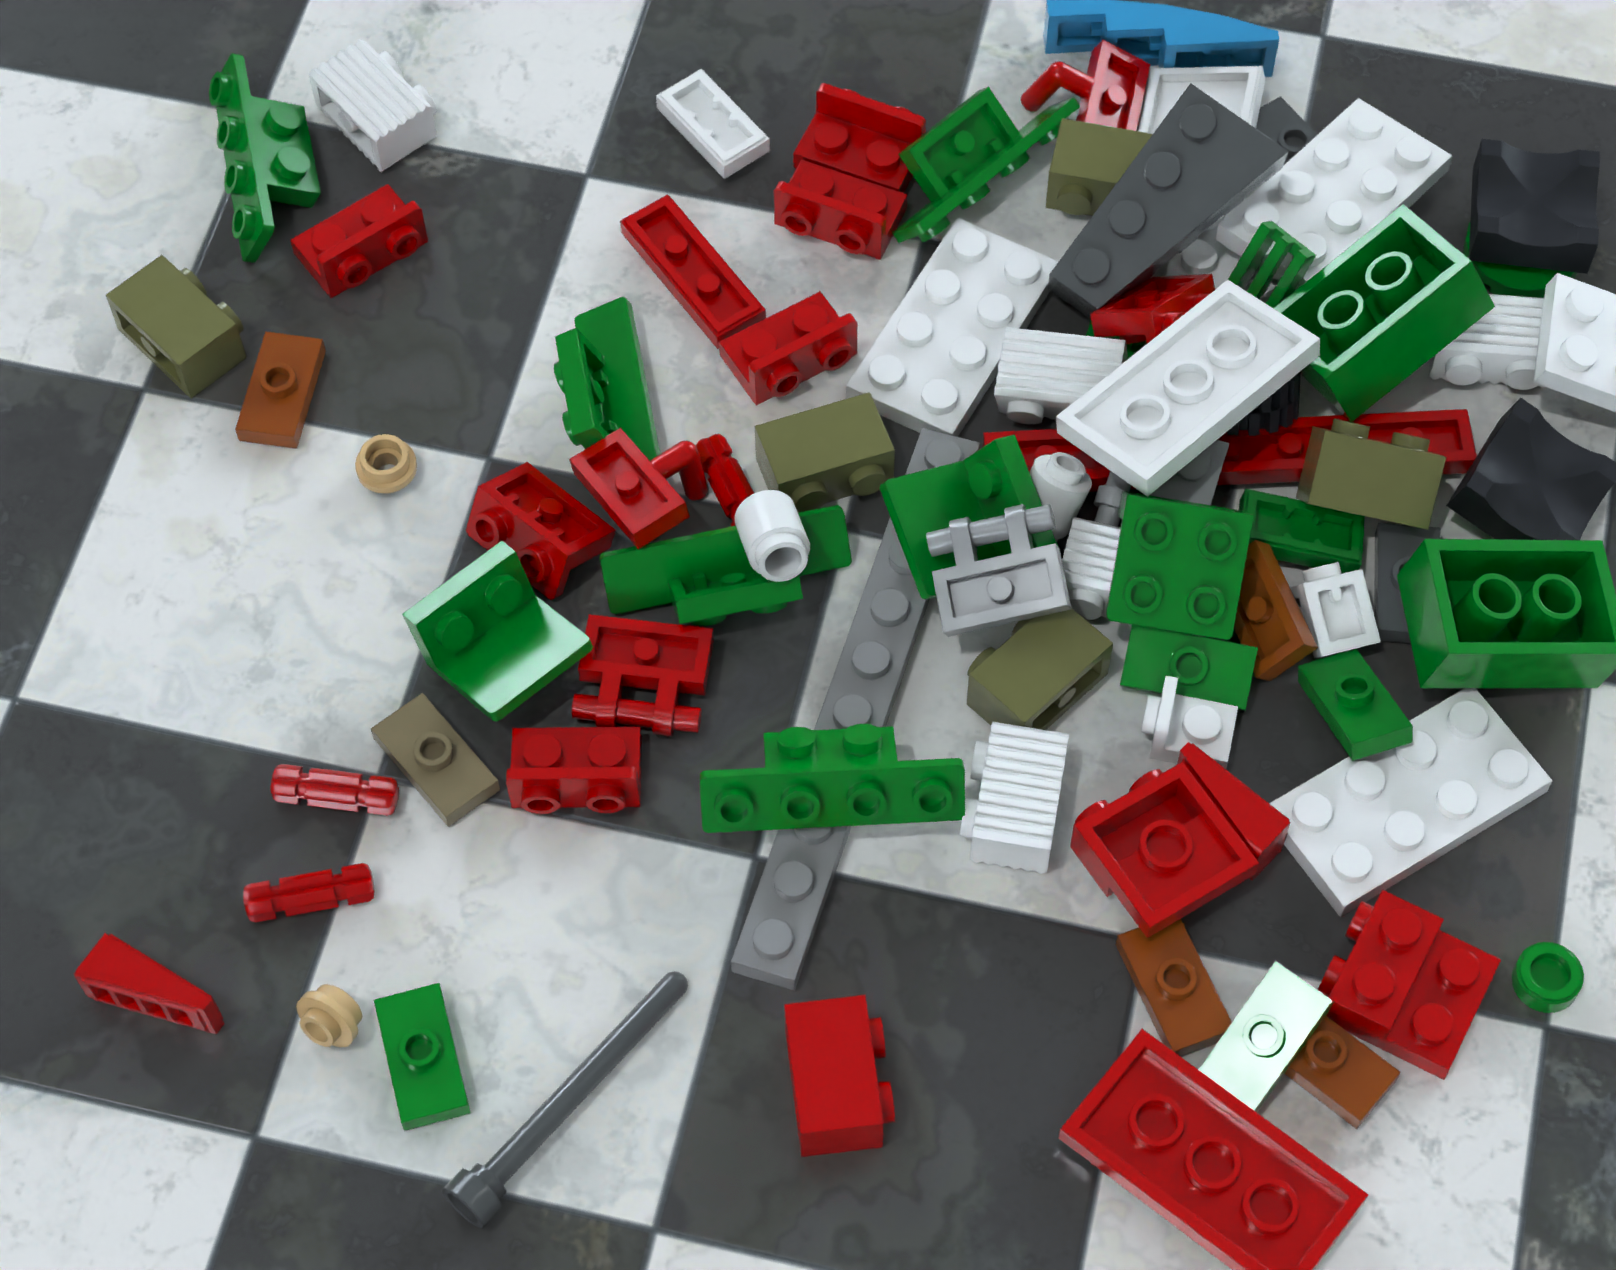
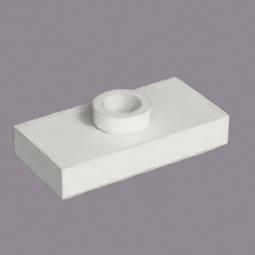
M702 69L656 95L657 109L724 179L770 152V139Z

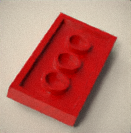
M1144 1029L1139 1031L1060 1128L1058 1137L1071 1149L1232 1270H1315L1364 1205L1369 1195Z

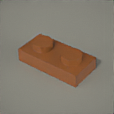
M1254 540L1248 546L1234 631L1240 644L1258 647L1253 672L1256 678L1266 681L1275 679L1316 650L1318 646L1270 544Z

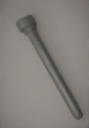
M676 971L667 973L484 1166L477 1163L470 1171L461 1169L442 1189V1192L459 1214L474 1226L483 1228L502 1208L500 1199L506 1193L503 1185L685 994L688 982L682 973Z

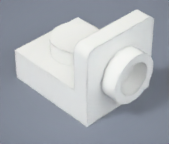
M1339 562L1302 571L1305 583L1290 587L1294 598H1299L1304 619L1318 646L1313 651L1314 658L1381 642L1363 569L1342 574Z
M1165 676L1162 696L1148 695L1141 730L1143 733L1154 735L1149 758L1177 764L1180 750L1189 742L1196 745L1226 769L1238 706L1175 694L1178 678Z

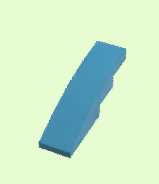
M1046 0L1043 32L1045 54L1091 52L1104 39L1151 64L1150 66L1158 65L1159 68L1263 66L1265 77H1272L1279 44L1278 31L1224 15L1165 4L1121 0Z

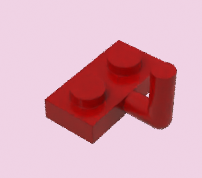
M1103 39L1091 51L1086 74L1064 62L1056 61L1021 95V103L1027 110L1035 112L1062 87L1081 97L1076 121L1137 131L1151 64Z
M619 428L569 459L574 475L637 549H640L690 517L686 502L666 479L679 472L685 495L691 500H700L709 491L698 449L690 441H681L649 461L627 434Z

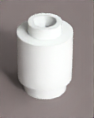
M1062 452L1037 457L1029 472L1042 506L1051 505L1056 529H1052L1056 542L1069 533L1073 518L1077 517L1092 487L1091 478L1086 473L1082 462Z
M764 490L747 497L737 508L734 520L751 567L767 580L774 582H783L798 576L807 565L810 542L793 500L787 494L777 490Z

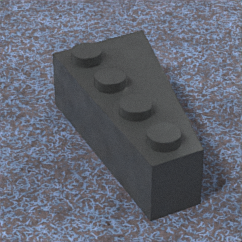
M1190 83L1051 271L1048 289L1091 319L1090 314L1148 280L1155 274V271L1177 253L1180 254L1197 240V237L1223 215L1226 216L1259 185L1264 181L1267 182L1279 172L1284 165L1289 151Z

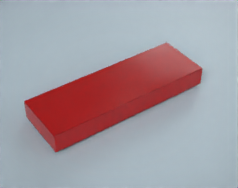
M669 194L620 220L622 235L717 349H719L720 341L766 319V309Z

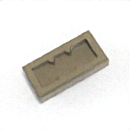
M423 693L371 728L373 739L448 827L500 791L497 778Z

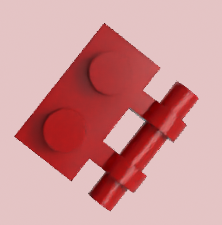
M589 614L585 634L590 638L593 649L579 661V679L583 682L600 683L601 685L598 696L574 694L572 718L596 721V727H617L618 724L650 727L655 735L673 736L674 730L699 733L702 709L678 705L680 693L705 696L714 644L713 628ZM623 686L657 690L656 701L646 702L621 699Z

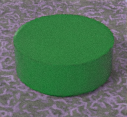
M1540 942L1526 948L1517 960L1512 972V986L1517 997L1529 1008L1543 1013H1555L1568 1008L1576 999L1584 982L1583 968L1576 955L1566 947L1552 942Z

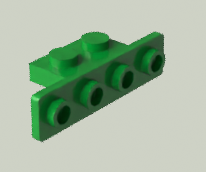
M231 53L222 71L216 72L212 77L209 88V100L212 106H216L219 123L216 137L217 146L223 150L226 163L224 187L225 191L231 194L234 209L232 233L235 239H239L242 260L244 262L256 263L274 232V220L270 201L312 208L321 192L304 106L251 96L244 56Z
M988 86L977 91L900 152L898 155L930 202L892 232L898 243L917 236L921 242H926L950 225L951 222L946 215L959 205L964 210L980 201L991 191L987 182L999 173L1002 178L1006 177L1027 163L1030 156L1026 150L1037 141L1043 146L1057 138L1061 119H1066L1080 107L1075 97L1049 106L1018 131Z
M620 297L577 315L574 319V329L555 336L559 361L554 363V373L561 390L565 394L568 411L563 412L562 420L571 442L576 446L582 445L585 449L621 428L650 461L660 455L658 438L632 304L625 297Z
M839 505L798 513L810 542L808 562L798 576L783 582L767 580L751 567L736 526L648 543L640 549L633 546L604 552L600 555L599 560L610 612L618 614L672 603L679 624L690 622L695 626H709L722 622L728 614L752 610L755 613H772L785 608L788 602L803 599L800 576L842 568L851 564L852 558L845 513Z
M855 724L846 729L829 730L791 727L781 732L764 733V768L705 770L699 775L702 829L706 833L960 821L962 816H965V768L963 760L960 758L898 761L893 726L876 727L871 724Z

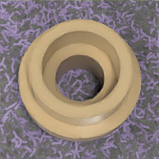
M382 434L370 438L363 444L357 455L355 468L358 479L364 487L373 492L385 494L399 491L413 480L417 471V461L414 451L407 443L394 435ZM386 464L395 465L393 468L387 470H378L381 466Z
M323 984L316 991L306 992L297 1002L296 1008L300 1017V1027L305 1035L316 1044L324 1047L332 1045L347 1047L357 1037V1025L362 1020V1012L356 1001L342 989L333 985Z

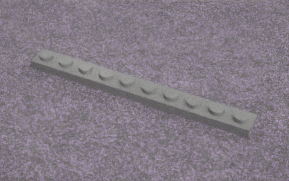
M922 428L905 475L963 461L980 450V442ZM891 518L888 521L814 730L846 729L855 724H871L876 727H886L930 600L921 598ZM851 826L779 829L777 831L731 960V970L733 973L795 991Z

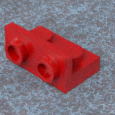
M822 83L816 92V113L793 153V167L797 168L802 159L904 193L913 175L898 154L926 133V119L904 107H894L861 96L853 90L841 89Z
M802 159L789 183L779 181L774 190V222L776 225L785 227L796 235H808L838 245L849 253L864 254L879 260L882 259L893 237L892 232L897 229L907 210V194Z
M386 184L297 235L290 241L294 255L327 295L333 298L349 288L363 284L369 276L398 259H405L411 256L419 247L428 242V237L420 206L415 201L405 204L389 184Z
M1198 274L1149 278L1090 314L1094 337L1119 336L1120 340H1126V344L1145 340L1148 344L1215 290L1213 275Z
M821 291L720 341V356L757 406L774 396L782 397L788 395L800 383L825 370L833 371L845 365L851 357L857 355L858 322L851 313L839 317Z
M528 462L478 486L466 527L468 536L487 551L500 541H503L515 550L530 584L550 600L563 594L571 569L610 549L616 529Z
M512 728L511 768L506 770V785L511 808H523L531 813L547 814L555 812L559 808H588L598 813H614L621 811L624 807H640L641 728Z

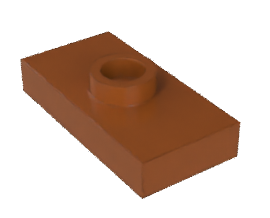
M265 331L235 428L239 441L297 449L326 353L323 339Z
M1179 919L1149 938L1144 935L1139 927L1117 935L1115 945L1162 1043L1180 1057L1218 1043L1232 1022L1182 920Z
M1325 1016L1289 1066L1285 1075L1355 1129H1358L1394 1085L1401 1072Z

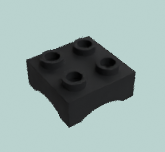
M1481 139L1472 174L1469 259L1478 262L1588 274L1598 247L1599 228L1596 217L1600 152L1579 149L1566 153H1535L1512 147L1503 141Z
M1520 398L1500 418L1446 506L1494 539L1581 540L1588 522L1616 481V462L1606 455L1592 452L1570 441L1546 421L1539 409L1523 398Z

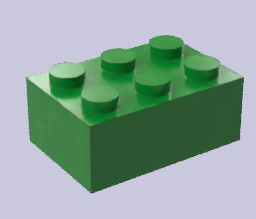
M1402 204L1273 309L1320 338V356L1301 370V375L1350 422H1353L1491 311L1495 305L1472 261Z
M1424 539L1397 574L1420 688H1598L1616 670V593L1603 540Z

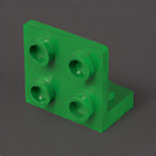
M1015 434L993 440L963 461L891 478L880 485L885 505L918 592L923 599L936 597L932 571L956 566L954 552L931 556L927 544V532L949 528V521L969 517L971 522L1005 515V508L1024 504L1026 509L1042 506ZM1052 530L1032 534L1034 548L1054 543L1057 545ZM1009 539L977 547L978 561L1012 553Z
M1122 491L1118 516L1122 518L1106 617L1110 621L1224 640L1230 639L1234 630L1254 515L1243 510L1151 495L1147 497L1144 494Z
M500 541L402 613L427 666L495 722L500 721L593 649L590 638L535 595L516 551L503 541Z

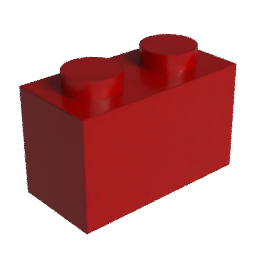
M865 995L784 1004L785 1034L801 1157L882 1148L884 1124L895 1122V1111L890 1081L878 1082L875 1059L886 1058L881 1017H868Z

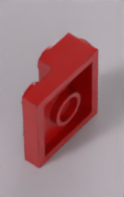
M1183 762L1163 773L1160 769H1155L1144 774L1133 783L1129 793L1110 804L1106 800H1101L1087 807L1075 820L1070 844L1071 849L1106 897L1115 894L1147 938L1254 876L1259 866L1258 860Z
M1382 890L1374 906L1361 901L1345 934V937L1356 942L1348 959L1345 960L1334 955L1323 976L1318 991L1329 996L1328 998L1334 1002L1326 1016L1351 1035L1444 1080L1502 959L1441 931L1440 927L1444 921L1443 918Z

